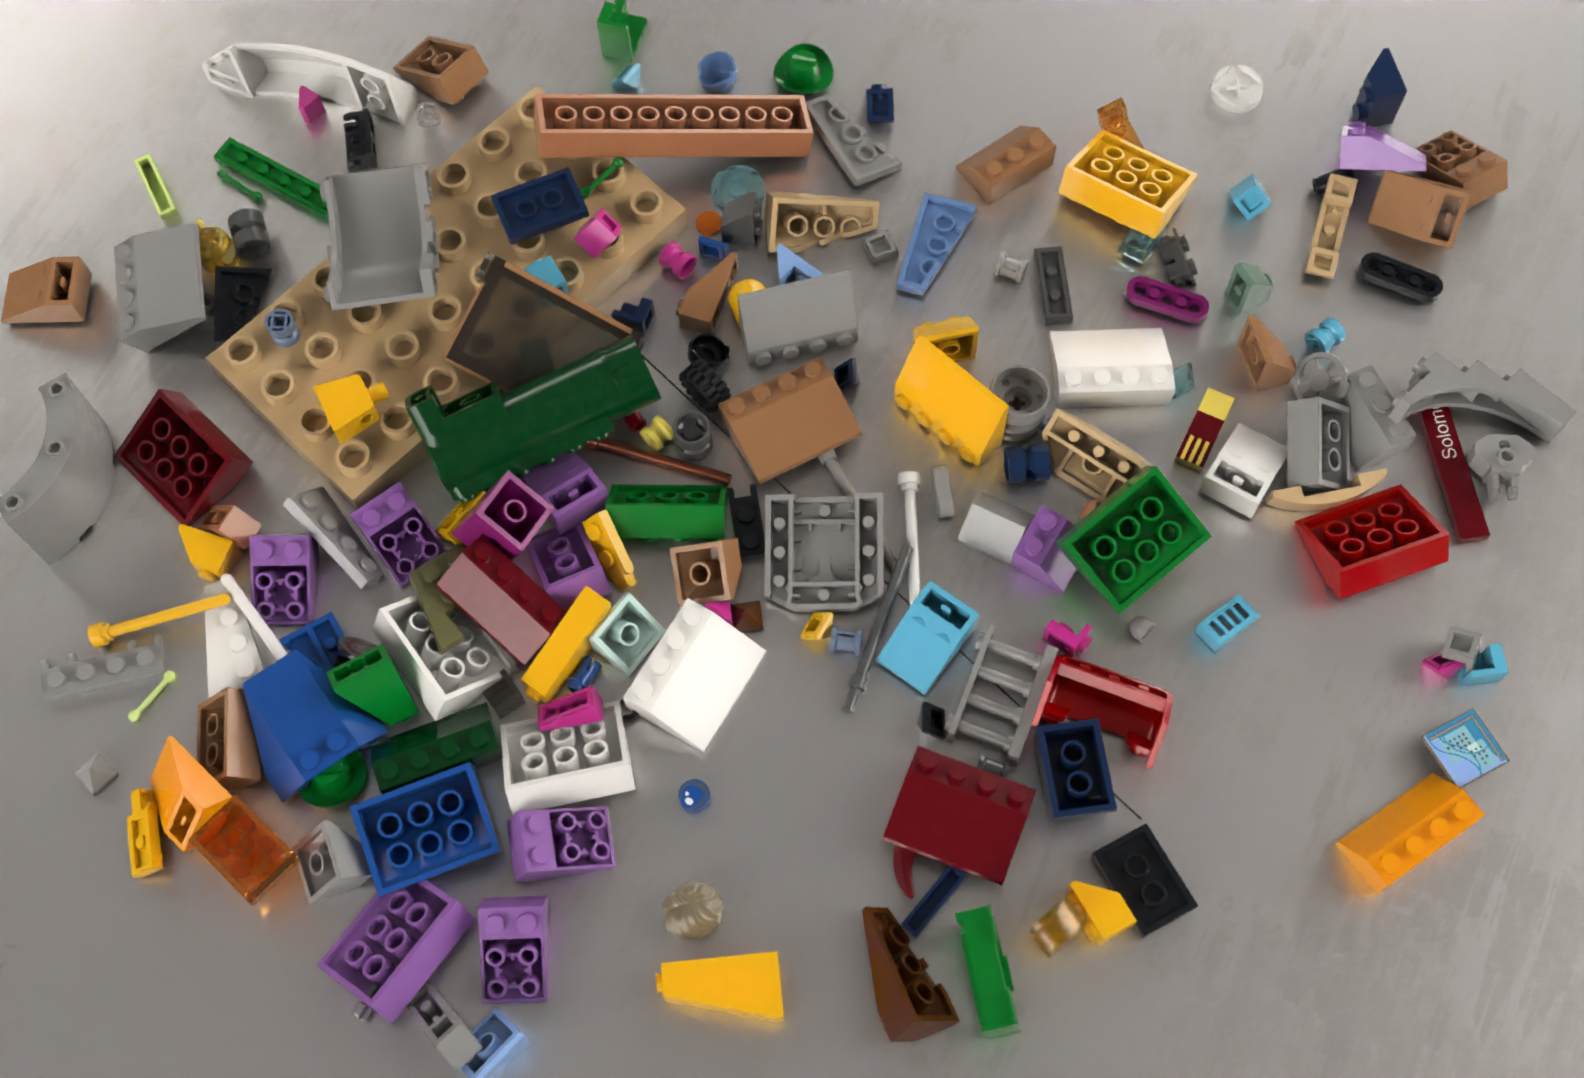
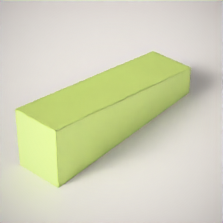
M150 154L135 159V165L161 219L164 220L178 214Z

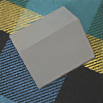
M982 492L972 502L957 541L1010 566L1013 552L1035 515Z

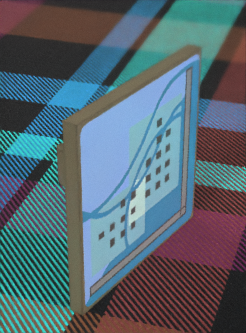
M1474 708L1420 737L1451 783L1460 788L1510 762Z

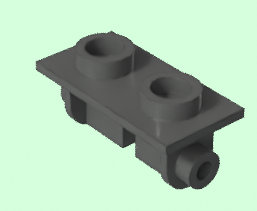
M1172 228L1175 236L1170 237L1167 235L1161 237L1158 245L1165 263L1175 260L1174 263L1166 265L1170 283L1175 287L1181 288L1186 285V281L1191 280L1193 286H1197L1194 275L1198 274L1193 259L1188 260L1186 252L1190 251L1186 237L1185 235L1180 237L1176 229Z

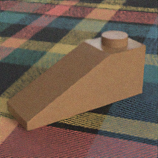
M731 252L687 291L684 300L680 299L676 315L679 316L681 328L702 334H713L739 268L738 254L736 252Z

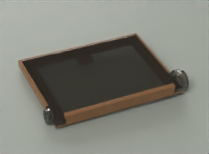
M488 251L475 275V278L481 280L482 283L442 359L488 383L496 380L499 388L508 392L597 350L599 347L602 348L631 334L640 352L645 342L640 340L643 334Z

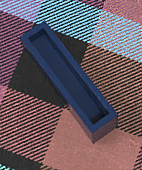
M948 866L901 925L914 937L918 938L968 879L967 875L960 869Z

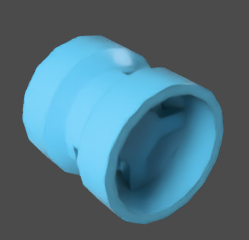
M1330 317L1322 321L1318 329L1313 328L1305 334V342L1313 353L1329 352L1331 346L1339 345L1346 338L1342 325Z

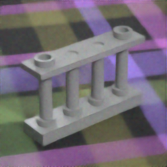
M989 624L986 633L980 632L975 649L979 650L956 714H949L944 730L948 731L947 742L952 744L956 733L960 732L1003 748L1002 751L1008 753L1006 761L1011 762L1012 766L1017 767L1059 648L1047 644L1044 654L1038 652L1036 655L992 639L995 626ZM987 650L1033 666L1032 669L1037 671L1034 681L1028 679L1026 682L982 666ZM977 677L1023 693L1022 696L1028 698L1025 707L1018 706L1016 709L972 693ZM967 704L1013 720L1012 724L1017 725L1015 735L1008 734V736H1004L963 721L962 717Z

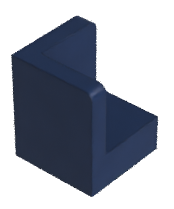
M642 297L638 306L623 303L620 311L614 309L611 316L620 323L641 333L642 337H645L655 316L653 300Z

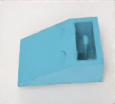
M929 581L909 607L876 661L926 695L978 627L980 614L932 581Z

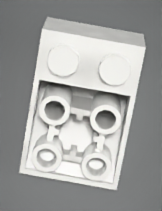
M1238 423L1207 472L1199 492L1252 519L1287 457L1286 446Z

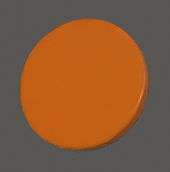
M713 211L703 212L696 219V228L703 235H715L721 230L722 218Z

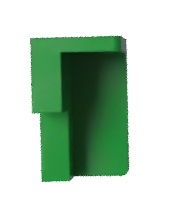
M615 0V3L605 1L596 22L602 55L632 62L648 24L647 19L628 14L626 0Z

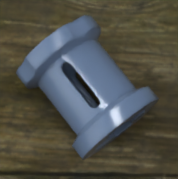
M833 625L830 652H835L836 650L854 652L856 656H860L863 629H858L857 631L841 630L838 626Z

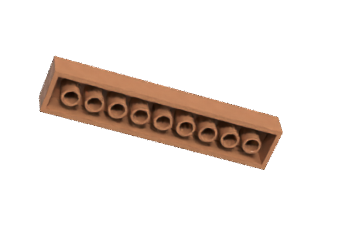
M535 94L534 126L539 158L808 157L813 137V129L804 95Z

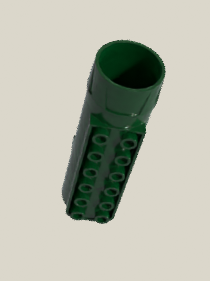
M631 334L602 348L599 347L597 350L503 394L495 380L442 405L431 384L409 395L405 399V408L424 443L429 458L443 485L454 501L460 500L461 503H465L474 499L477 496L476 493L486 488L489 490L508 470L519 478L529 473L530 468L538 464L545 466L554 462L557 459L556 456L566 451L567 453H574L580 450L584 443L592 439L599 441L610 435L609 431L614 430L612 422L626 416H631L632 413L662 398Z

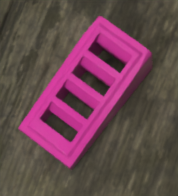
M593 685L538 706V728L540 731L604 720L603 700Z

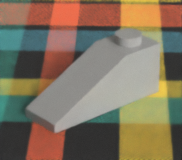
M427 980L406 1007L435 1048L458 1071L464 1064L470 1062L483 1047L431 982Z

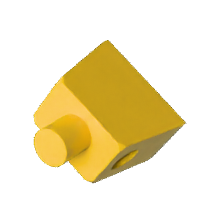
M358 374L313 387L340 444L345 443L378 422L380 416L374 404L390 397L383 381L366 388L361 376Z

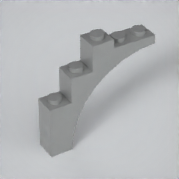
M1434 352L1428 359L1422 357L1414 365L1412 371L1415 374L1408 382L1410 385L1406 389L1407 392L1402 390L1391 403L1395 408L1388 417L1398 424L1408 416L1426 409L1465 407L1485 411L1508 419L1549 443L1565 427L1577 411L1521 369L1513 376L1506 374L1501 378L1477 360L1470 368L1465 365L1460 370L1438 352Z

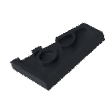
M215 266L214 346H221L255 318L272 276V269Z

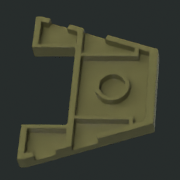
M459 544L410 572V582L421 609L425 612L431 633L434 634L437 648L441 655L464 641V634L449 618V616L459 611L460 608L436 587V583L466 549Z

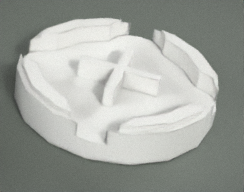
M1225 66L1214 75L1210 85V95L1213 102L1227 112L1239 114L1249 112L1256 108L1262 100L1264 94L1263 80L1255 70L1247 66Z

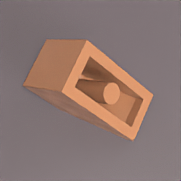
M213 505L197 529L232 540L239 549H247L250 547L249 536L259 534L258 531L262 524L235 505Z

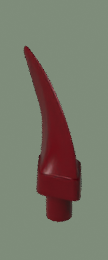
M895 845L893 852L895 877L905 895L913 899L915 894L912 864L917 853Z

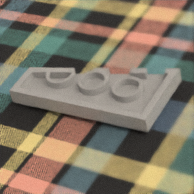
M827 94L806 102L811 123L854 187L901 170L902 162L896 157L893 159L886 153V148L880 142L875 143L868 137V131L861 125H855L849 119L850 115Z
M323 486L289 496L283 506L361 589L379 582L384 573Z

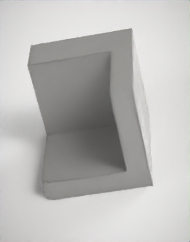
M1450 626L1441 657L1465 663V674L1467 675L1475 668L1480 652L1482 634Z

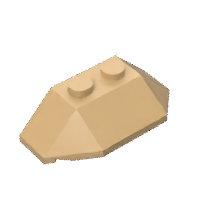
M1059 408L1055 410L1042 432L1043 439L1048 447L1053 472L1096 500L1107 499L1145 466H1153L1137 452L1092 424Z

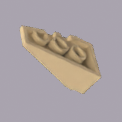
M766 191L764 219L768 252H777V246L781 243L793 253H798L809 247L825 245L836 239L848 238L875 230L878 226L880 201L795 192Z

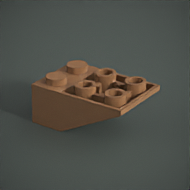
M1452 130L1416 148V150L1426 154V171H1420L1426 179L1469 190L1471 197L1466 210L1508 188V160Z
M1384 170L1367 223L1452 249L1471 193L1468 189L1393 170Z
M51 257L9 273L1 322H85L92 273L81 257Z

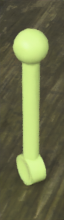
M166 671L163 675L164 680L136 710L129 712L128 717L130 721H138L144 709L168 683L176 681L177 675L174 671Z

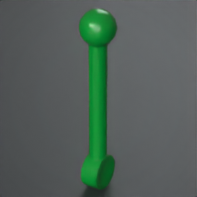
M616 157L613 160V164L588 187H582L579 190L583 199H588L591 195L590 192L616 168L623 166L622 158Z
M222 169L217 172V175L222 180L228 181L250 195L254 202L262 200L260 192H253L228 176Z

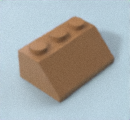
M1018 126L958 164L956 169L990 205L1053 165L1056 145L1040 128Z
M231 687L225 688L198 705L197 762L226 791L245 789L260 781L263 773V765L244 690Z

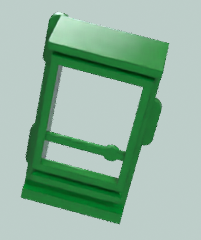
M990 905L955 913L956 921L963 929L959 930V933L963 938L961 942L978 1018L982 1026L980 1027L981 1032L988 1039L1021 1032L1012 991H1015L1011 970L1007 955L1003 956L995 918Z

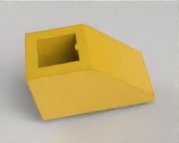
M1079 881L1069 883L1066 889L1068 893L1065 896L1066 900L1075 913L1079 911L1085 921L1082 925L1086 934L1092 941L1096 939L1099 946L1131 929L1137 922L1120 893Z

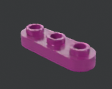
M1144 276L1132 278L1126 289V297L1132 304L1188 323L1202 322L1209 311V302L1204 296ZM1136 292H1141V293H1143L1144 295H1143V296H1140V295L1136 294ZM1162 301H1168L1170 304H1165ZM1189 310H1196L1197 313L1190 312Z

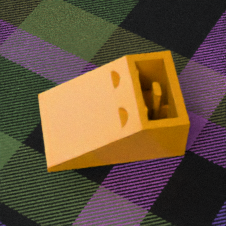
M169 736L153 771L150 783L164 833L183 852H187L214 838L232 796L173 736Z

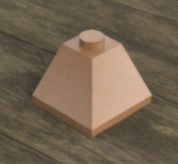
M1255 315L1248 316L1237 346L1257 392L1289 384L1296 370L1294 357L1288 354L1285 345Z
M738 538L669 548L678 607L683 606L687 598L698 604L732 600L734 598L742 569Z

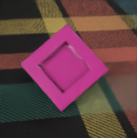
M601 207L580 227L574 240L589 255L596 258L618 237L622 226Z

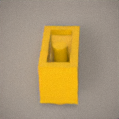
M180 524L178 530L190 562L199 572L198 576L206 581L215 582V580H221V576L225 573L231 575L242 553L234 541Z

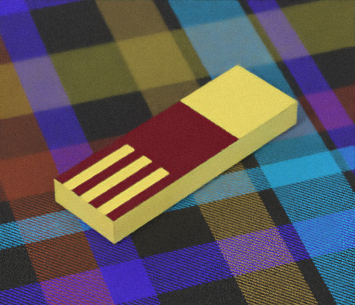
M1208 387L1174 461L1199 472L1202 471L1235 398Z

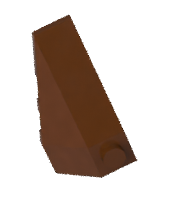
M865 907L862 909L878 1014L890 1042H913L956 1025L960 1020L947 991L941 983L935 985L926 972L929 966L924 958L918 959L909 948L910 938L889 908Z

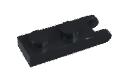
M756 484L750 485L751 496L735 498L733 488H727L734 536L738 538L741 562L764 559L765 537Z

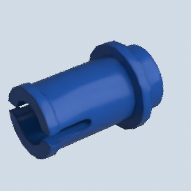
M585 656L575 675L568 678L569 684L567 688L572 693L590 685L598 670L602 667L597 660L588 669L593 658Z

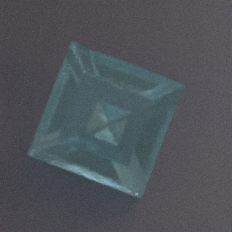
M1188 362L1173 370L1175 392L1172 399H1175L1195 389L1192 363Z

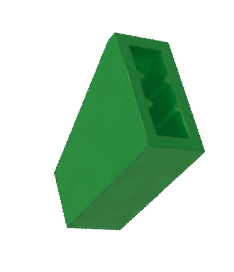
M383 643L326 672L332 689L336 694L390 726L406 721L412 715L419 712L413 696Z

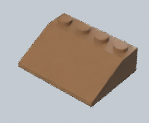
M820 356L718 404L724 428L759 484L862 436V431L838 384Z

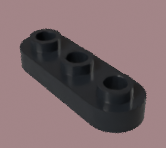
M1372 252L1366 254L1358 267L1360 276L1366 281L1421 302L1429 303L1435 301L1443 290L1442 280L1437 275L1380 253Z

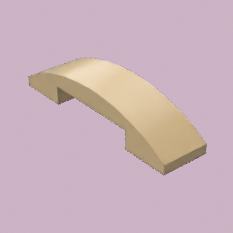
M1330 173L1313 232L1305 273L1333 280L1340 254L1339 249L1358 179Z
M1387 468L1357 474L1350 481V488L1304 497L1300 485L1272 491L1265 498L1267 505L1290 511L1310 512L1331 509L1354 501L1366 494L1388 475Z

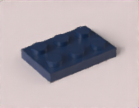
M569 167L490 195L511 245L589 217L587 206Z

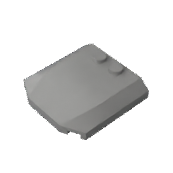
M883 492L853 493V496L795 497V494L765 495V598L794 612L856 611L884 597Z

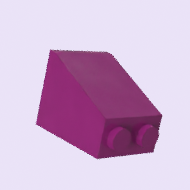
M508 470L467 512L451 534L467 547L483 534L512 560L523 552L555 508Z

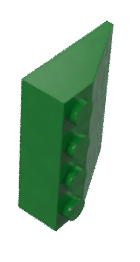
M1145 466L1057 539L1055 543L1073 566L1111 607L1120 614L1212 536L1158 467Z

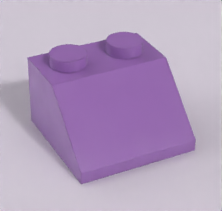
M1041 505L1015 548L1010 566L1063 594L1077 569L1057 546L1055 541L1074 525L1067 518Z

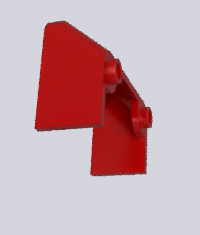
M1060 654L1055 658L1031 725L1037 727L1040 718L1050 724L1064 722L1067 720V717L1078 721L1098 718L1100 729L1125 737V743L1130 747L1129 750L1133 754L1141 757L1148 755L1146 767L1152 769L1169 725L1173 696L1166 690L1078 658Z

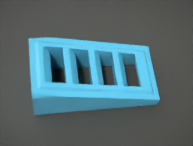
M1238 594L1199 623L1194 632L1216 653L1257 620L1260 615ZM1237 604L1248 615L1246 619L1234 608ZM1230 612L1240 623L1237 625L1226 613ZM1220 618L1232 628L1230 631L1219 621ZM1214 624L1224 635L1220 637L1211 626Z

